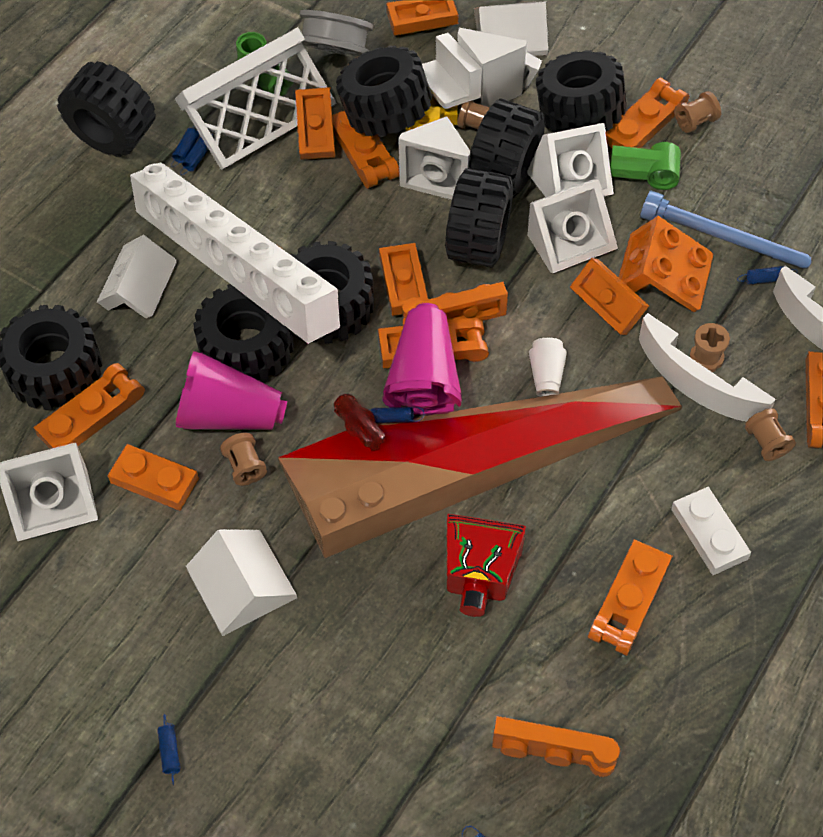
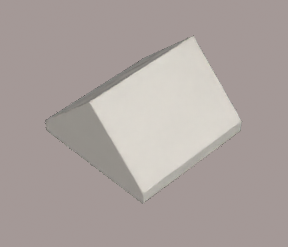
M546 2L474 8L477 31L527 41L526 53L533 56L548 55Z
M459 28L458 44L482 67L481 98L475 99L473 102L491 107L499 99L509 101L521 96L524 90L527 41Z
M446 116L401 133L399 137V174L401 187L452 200L459 176L465 168H469L470 150Z
M604 123L542 136L527 173L545 197L594 179H599L603 196L614 194Z
M599 179L588 181L530 203L527 235L551 273L618 249Z
M76 442L0 462V486L17 541L98 520L88 470Z
M217 530L186 565L189 575L222 636L297 599L294 589L260 530Z

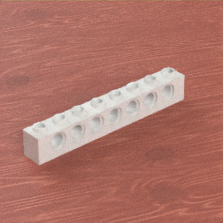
M163 163L148 165L144 170L130 175L136 212L305 342L309 344L340 328L338 289Z

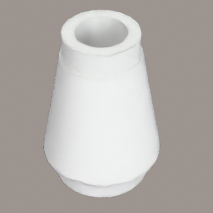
M537 339L532 343V348L529 350L536 395L539 397L559 394L567 355L566 349L563 348V342L559 339Z

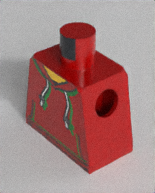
M448 514L447 591L462 595L459 609L461 613L472 617H480L485 614L487 599L505 600L523 551L525 525Z

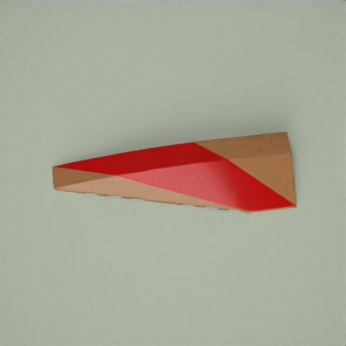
M663 376L560 393L558 395L458 410L447 414H434L424 416L423 418L416 417L413 419V422L381 423L351 428L280 456L278 461L324 558H327L680 411L682 405Z

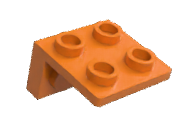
M656 216L630 234L618 278L634 292L640 289L643 290L651 284L692 312H696L701 309L713 253L660 216Z

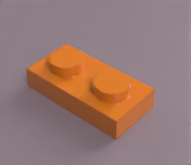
M400 0L387 3V15L394 36L458 25V13L453 0Z
M330 87L295 90L300 160L335 157Z
M416 243L379 248L392 316L403 314L402 304L407 298L417 297L423 301L428 300Z
M596 258L589 260L570 286L577 295L620 335H627L649 307L643 299Z
M126 444L107 475L111 484L181 511L199 480L197 471L129 444Z

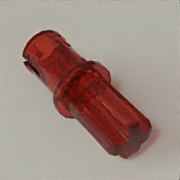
M352 394L340 395L335 400L333 406L336 408L334 412L344 421L346 431L351 436L357 437L371 451L379 450L380 444L385 442L386 436L375 423L374 414L369 409L363 408Z

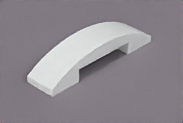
M784 266L780 270L773 291L775 298L791 323L808 340L823 350V307L811 299L815 286L787 266Z
M648 313L643 317L639 341L644 352L661 375L687 397L712 411L745 422L754 414L773 407L775 398L744 377L734 387L675 348L679 336L677 332Z

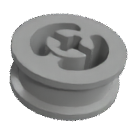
M300 10L299 16L304 19L302 35L305 38L302 42L304 46L352 56H361V54L369 52L365 48L367 32L373 31L374 25L372 23L336 13Z

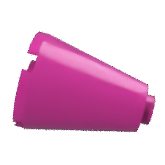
M418 304L416 308L411 309L407 314L383 389L382 400L389 408L401 407V405L418 407L413 408L414 415L423 416L451 413L454 411V404H457L459 407L462 404V394L447 316L435 304Z
M193 351L186 374L187 379L181 394L176 427L208 430H273L274 423L282 424L287 401L280 400L281 391L203 353Z

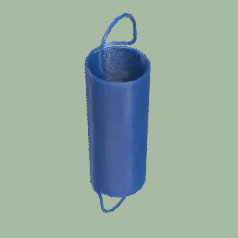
M194 127L187 129L172 155V158L178 164L184 161L199 138V133Z
M202 137L198 139L182 162V166L188 171H194L208 151V147Z
M784 266L748 270L747 274H744L747 275L748 281L746 282L750 285L777 281L780 270Z
M418 407L372 408L367 410L372 411L370 412V422L372 419L373 423H403L414 421L413 408Z
M164 714V725L157 729L163 773L172 774V784L174 785L173 775L180 772L175 727L173 724L165 725L166 715Z

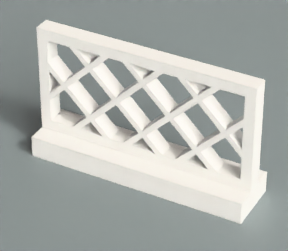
M298 27L183 90L175 98L181 111L186 110L221 170L298 126L296 101L279 96L283 79L300 84L299 90L305 89L306 86L313 89L327 88L302 44L305 38ZM296 54L304 66L302 78L285 73L287 59ZM280 64L279 70L273 69V67ZM267 73L277 77L274 94L256 88L260 74ZM252 79L251 86L244 85V83ZM238 89L249 93L246 110L228 105L230 91ZM331 94V106L336 104V101ZM255 95L272 100L269 117L251 112ZM223 96L222 103L215 101L217 98ZM278 102L295 107L291 122L286 123L274 119ZM205 105L219 108L220 114L217 126L204 123L197 110ZM226 111L244 116L240 133L222 128ZM249 118L267 123L263 138L256 139L246 136ZM273 125L280 127L271 133ZM209 131L215 132L214 138ZM221 134L239 140L236 153L227 159L218 147ZM244 141L251 143V145L243 149Z

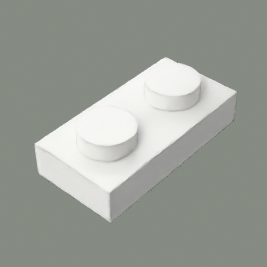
M709 487L673 502L672 512L712 575H716L749 559L751 551Z

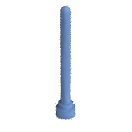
M650 190L644 202L640 218L650 221L656 216H660L661 218L800 268H807L811 265L812 260L808 254L669 205L670 201L664 199L663 194Z

